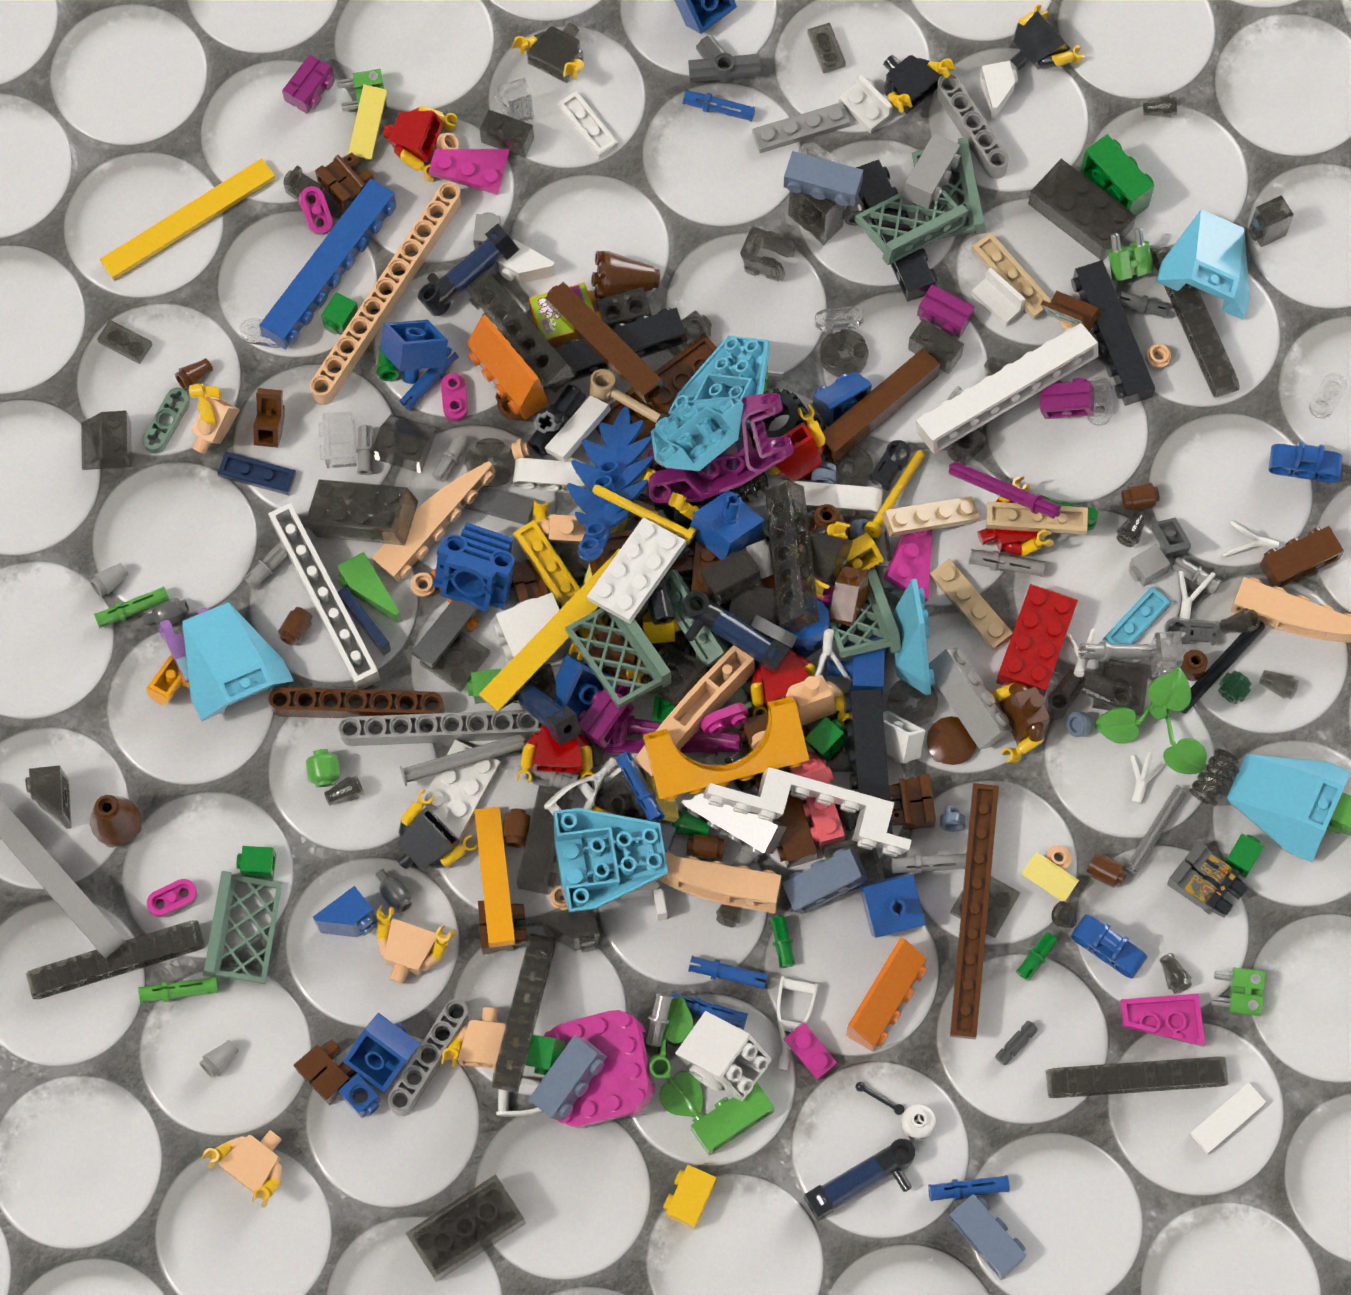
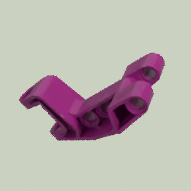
M770 393L745 396L741 400L744 404L741 418L742 437L700 471L665 468L662 465L654 464L656 461L654 451L651 449L647 457L653 456L654 461L649 468L656 472L648 480L650 499L656 503H669L672 493L675 492L685 496V502L703 501L745 484L794 453L791 439L789 437L767 438L765 425L762 422L763 419L778 414L783 410L780 395ZM748 419L751 423L756 447L752 445L750 433L746 420ZM657 486H664V488H662V489H657V488H655V487H657Z

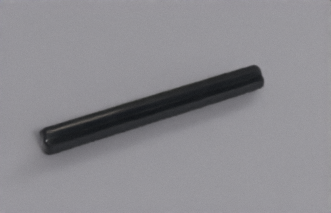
M1257 618L1254 619L1208 668L1202 677L1190 688L1191 701L1180 712L1186 714L1265 628L1263 622Z

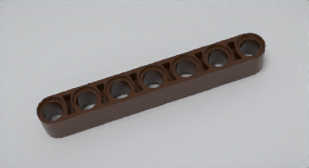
M280 687L272 690L268 697L273 713L280 717L347 718L445 712L442 697L438 693L430 691ZM280 698H285V699H287V702H286L285 705H283V706H276V705H275V702H276L278 699H280ZM304 699L312 700L311 705L308 707H302L300 703ZM334 699L338 701L337 705L332 708L325 706L329 700ZM355 700L363 702L359 708H352L351 704ZM380 701L388 702L387 707L384 709H378L376 705ZM405 702L414 703L413 707L408 710L401 708V705ZM431 702L439 704L435 710H428L426 707Z

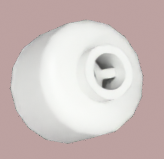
M915 1104L904 1111L900 1124L906 1137L911 1140L921 1141L930 1137L934 1131L936 1120L930 1108L926 1105Z

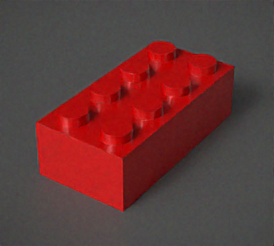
M1033 584L1029 585L997 676V684L1006 686L1011 683H1020L1026 685L1028 689L1036 687L1039 694L1045 697L1078 602L1077 599Z

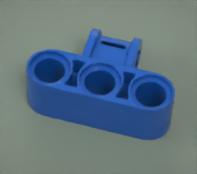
M1299 441L1297 446L1274 444L1271 446L1268 471L1281 476L1335 483L1340 481L1343 456L1338 452L1324 450V445L1322 444L1319 447L1305 445L1302 441Z
M1087 914L1084 915L1070 935L1071 938L1122 975L1133 979L1148 958L1147 955L1129 942L1127 936L1122 937L1110 929L1111 925L1108 923L1104 925L1094 917Z

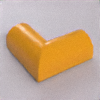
M172 654L146 687L149 697L161 705H167L181 685L190 689L189 682L185 683Z

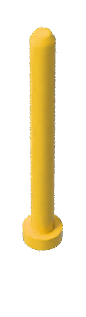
M916 451L874 520L867 522L864 531L871 537L878 538L882 533L881 526L884 522L882 513L893 508L925 457L924 451Z
M595 485L592 489L595 495L641 518L644 517L684 538L687 545L691 543L697 529L691 526L689 529H686L600 485Z

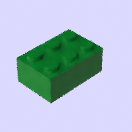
M1106 134L1085 150L1080 172L1126 223L1149 207L1155 186L1154 182L1148 174H1144L1138 168V164L1133 157H1128L1125 154L1122 146L1116 139H1112Z

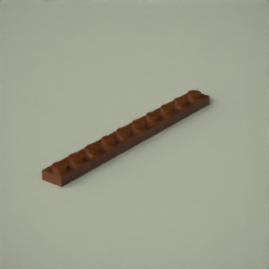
M973 783L950 1037L974 1040L977 1038L998 785Z

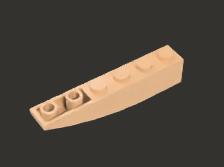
M488 461L465 473L421 504L374 554L372 559L375 564L396 582H399L401 578L405 579L411 573L415 562L418 559L422 560L427 555L429 546L434 541L437 542L443 537L446 531L445 528L451 522L454 523L459 519L462 514L461 510L466 504H471L477 498L480 488L483 485L487 486L495 476L493 464Z
M1252 577L1243 578L1230 612L1251 620L1257 618L1267 626L1296 635L1326 641L1351 643V614H1341L1334 611L1328 605L1312 603L1307 597L1301 595L1294 596L1286 593L1283 588L1264 585L1259 579Z
M733 645L686 694L656 731L668 729L672 741L680 750L701 728L700 721L708 714L719 710L753 675L755 671L754 658ZM644 745L634 758L636 765L653 778Z
M665 852L668 874L657 879L658 881L677 890L716 903L775 914L781 888V875L770 870L761 872L751 870L747 866L733 867L719 861L705 862L700 861L696 857L683 858Z

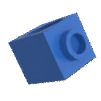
M358 1073L338 1090L340 1096L361 1118L365 1115H372L380 1106L378 1104L381 1101L379 1095ZM359 1092H366L368 1094V1099L364 1103L355 1102V1096Z

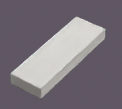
M577 90L557 103L559 110L599 159L618 147L617 140Z
M590 395L546 445V452L566 462L582 444V440H585L610 412L609 404Z
M1248 1082L1189 1135L1208 1154L1258 1111L1266 1101Z

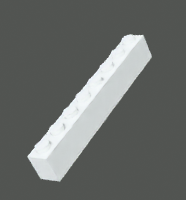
M1081 323L1066 329L1063 334L1046 341L1043 346L1034 351L1027 352L1021 359L1005 365L999 372L985 377L977 385L966 388L960 395L951 400L944 401L938 408L921 415L916 420L918 435L933 454L937 453L1097 358L1098 342Z
M289 503L268 513L282 545L357 690H362L380 681L378 670L292 504Z

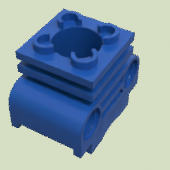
M466 522L464 529L461 531V536L455 534L448 535L441 542L436 553L438 556L435 579L432 586L441 588V597L463 601L488 612L491 606L503 609L509 599L515 562L514 556L511 554L513 538Z

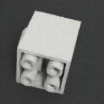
M553 593L525 600L513 608L495 614L497 623L493 624L496 631L495 635L499 645L503 647L507 664L559 611ZM571 638L546 663L563 657L564 653L571 647Z
M707 1011L703 1013L675 1053L689 1068V1072L705 1086L719 1092L721 1090L741 1102L751 1092L753 1086L772 1060L749 1033Z

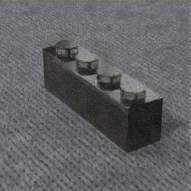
M539 785L517 878L518 889L548 895L549 888H554L557 873L553 871L555 863H558L555 849L554 818L550 811L544 808V805L561 789ZM567 791L556 801V804L561 810L572 809L574 800L570 799V793Z

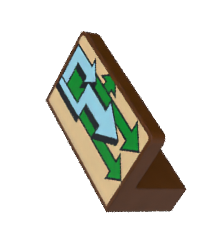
M1056 291L1050 303L1043 300L1040 304L1048 316L1073 326L1081 323L1088 332H1090L1101 312L1098 307L1059 291Z

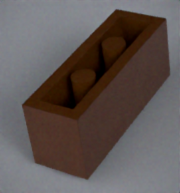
M1330 526L1323 529L1321 527L1314 528L1307 533L1308 536L1299 539V537L1293 538L1285 544V547L1279 550L1272 548L1264 553L1260 567L1272 587L1281 588L1341 558L1344 550Z

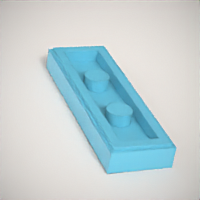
M1152 586L1106 634L1102 641L1109 644H1134L1169 607L1171 601Z

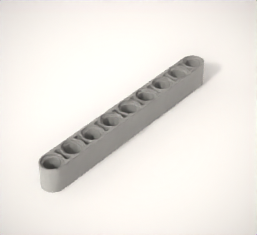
M527 710L499 711L498 713L496 711L347 717L341 720L338 729L341 739L346 745L368 746L454 742L455 740L460 742L493 741L522 734L524 739H530L533 733L540 732V727L543 724ZM527 720L535 722V725L529 729L522 726ZM502 721L510 724L504 730L498 729L497 725ZM477 722L484 724L483 729L478 731L473 730L471 727ZM455 723L459 725L456 731L450 732L446 730L449 724ZM430 724L433 726L432 731L428 733L421 731L424 725ZM401 725L408 727L405 733L399 734L395 732L396 728ZM379 726L383 728L382 732L377 735L370 733L373 727ZM353 727L357 729V732L352 736L345 734L348 728Z
M0 798V839L106 959L126 941Z

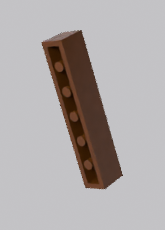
M768 713L748 718L742 724V729L738 730L742 744L747 743L749 749L746 756L753 751L751 746L752 737L756 733L766 730ZM789 766L779 768L781 771L791 773ZM763 772L754 776L757 791L760 787ZM789 791L784 813L781 817L775 819L787 826L779 841L780 846L776 847L780 862L785 861L787 868L817 860V851L800 799L792 796L791 791Z

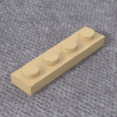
M989 233L972 246V251L988 269L992 268L1025 298L1023 309L1033 320L1045 312L1040 304L1043 300L1050 303L1051 299L992 233Z
M972 496L888 509L882 513L889 537L976 523L980 519Z
M988 501L986 528L1036 532L1048 530L1052 533L1086 535L1088 508L1061 506L1059 517L1052 519L1041 513L1034 514L1031 512V509L1017 503Z
M950 559L930 573V578L992 650H995L1011 638L1013 632Z

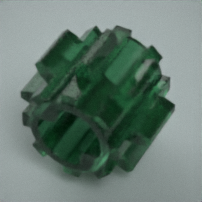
M1233 670L1231 674L1227 672L1219 683L1221 687L1218 689V692L1228 702L1237 704L1238 701L1243 702L1251 692L1249 687L1252 683L1241 672Z

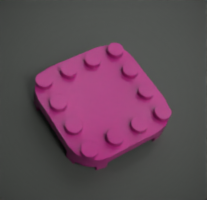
M620 1010L606 1011L561 1023L544 1034L545 1037L565 1041V1047L574 1035L583 1037L607 1056L603 1062V1069L600 1073L593 1076L588 1083L589 1087L585 1094L578 1097L575 1101L570 1115L562 1119V1121L558 1120V1122L575 1128H588L587 1126L628 1115L636 1116L645 1112L643 1109L649 1104L652 1094H655V1084L651 1083L643 1033H646L643 1023H640L633 1015Z

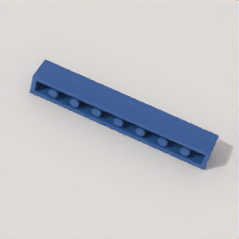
M372 179L368 181L259 324L263 337L285 350L290 344L296 342L300 330L304 325L307 326L311 322L318 306L322 307L328 293L332 288L335 289L339 285L343 273L352 268L356 256L359 252L365 251L371 236L380 231L384 219L387 215L391 216L395 211L396 200L394 192Z

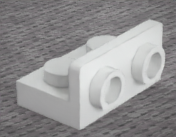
M862 75L857 77L854 86L839 97L838 102H843L845 109L870 134L892 117L893 106L886 95H881L876 90L875 84L870 79H865Z

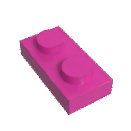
M802 1022L783 1038L816 1080L837 1063L805 1022Z

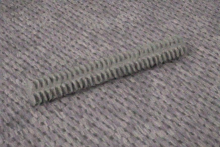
M1175 785L1176 787H1174L1173 792H1171V795L1167 798L1168 800L1164 803L1165 805H1163V808L1159 811L1160 813L1156 816L1157 818L1151 824L1152 826L1148 829L1149 831H1147V834L1143 837L1144 839L1138 845L1139 847H1137L1136 852L1130 858L1131 860L1127 863L1128 865L1125 866V871L1131 876L1135 877L1134 874L1137 875L1140 867H1142L1141 864L1147 859L1153 846H1155L1161 833H1163L1162 830L1166 828L1182 799L1187 794V791L1179 785Z

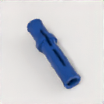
M687 89L682 103L701 108L703 112L713 111L749 120L750 122L753 120L756 108L713 97L711 93L705 95ZM699 99V100H703V101L715 103V104H717V105L715 106V105H711V104L699 102V101H697V100ZM721 106H726V107L738 109V110H741V112L734 111V110H730V109H726V108H723V107H721Z
M447 347L445 367L428 368L409 391L399 399L403 406L406 404L405 408L411 411L424 394L439 378H443L446 375L445 371L459 358L456 352L447 358L453 349Z
M628 751L618 755L616 761L636 796L637 805L642 807L649 821L660 822L664 819L665 815L655 799L656 794L648 787L631 752Z
M693 955L691 957V963L701 966L689 965L688 972L708 975L713 980L720 978L764 990L765 982L757 981L755 978L766 980L768 973L723 964L717 959L710 961Z
M672 993L671 997L673 998L682 997L685 999L692 1017H701L707 1011L744 1030L748 1013L701 1001L699 997L694 999Z
M1007 1175L966 1181L952 1179L950 1183L928 1184L930 1201L951 1198L957 1201L960 1200V1197H968L973 1194L976 1196L1010 1191Z

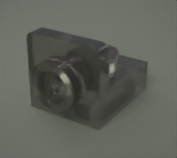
M298 165L293 171L290 170L283 180L285 192L297 201H299L300 193L309 186H315L323 191L322 185L303 174L302 168ZM307 196L308 203L312 204L314 202L312 196Z
M550 663L544 664L529 680L553 700H556V681Z

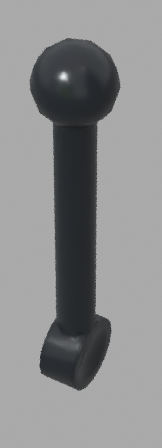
M863 1082L856 1083L855 1088L857 1091H863L894 1109L896 1115L903 1114V1105H895L868 1089Z

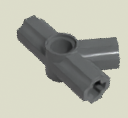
M713 35L705 36L696 45V50L703 59L688 60L690 82L718 80L721 83H728L738 77L761 75L759 54L732 56L726 53Z

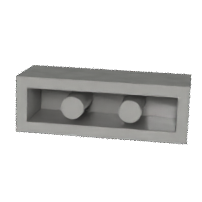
M934 133L905 182L902 198L926 209L930 207L932 201L937 202L942 192V184L947 185L952 173L950 172L951 168L956 169L961 159V155H958L960 144Z

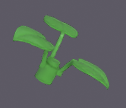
M1179 667L1166 675L1158 677L1150 684L1148 695L1151 704L1146 706L1144 713L1139 719H1136V714L1132 709L1120 707L1105 712L1094 723L1095 728L1110 741L1126 744L1138 737L1139 727L1137 725L1141 724L1149 713L1156 719L1165 718L1169 741L1172 747L1165 749L1163 753L1164 761L1168 767L1182 774H1197L1206 769L1207 753L1199 741L1184 738L1176 744L1174 740L1170 709L1182 711L1191 701L1189 682Z
M676 997L671 1000L667 1017L669 1024L665 1026L660 1055L652 1056L648 1066L653 1076L657 1078L666 1077L669 1081L661 1087L659 1093L660 1102L664 1109L671 1114L696 1117L701 1113L703 1107V1093L699 1081L687 1071H680L672 1078L669 1074L671 1064L665 1057L667 1039L672 1043H681L693 1029L692 1015L685 999Z

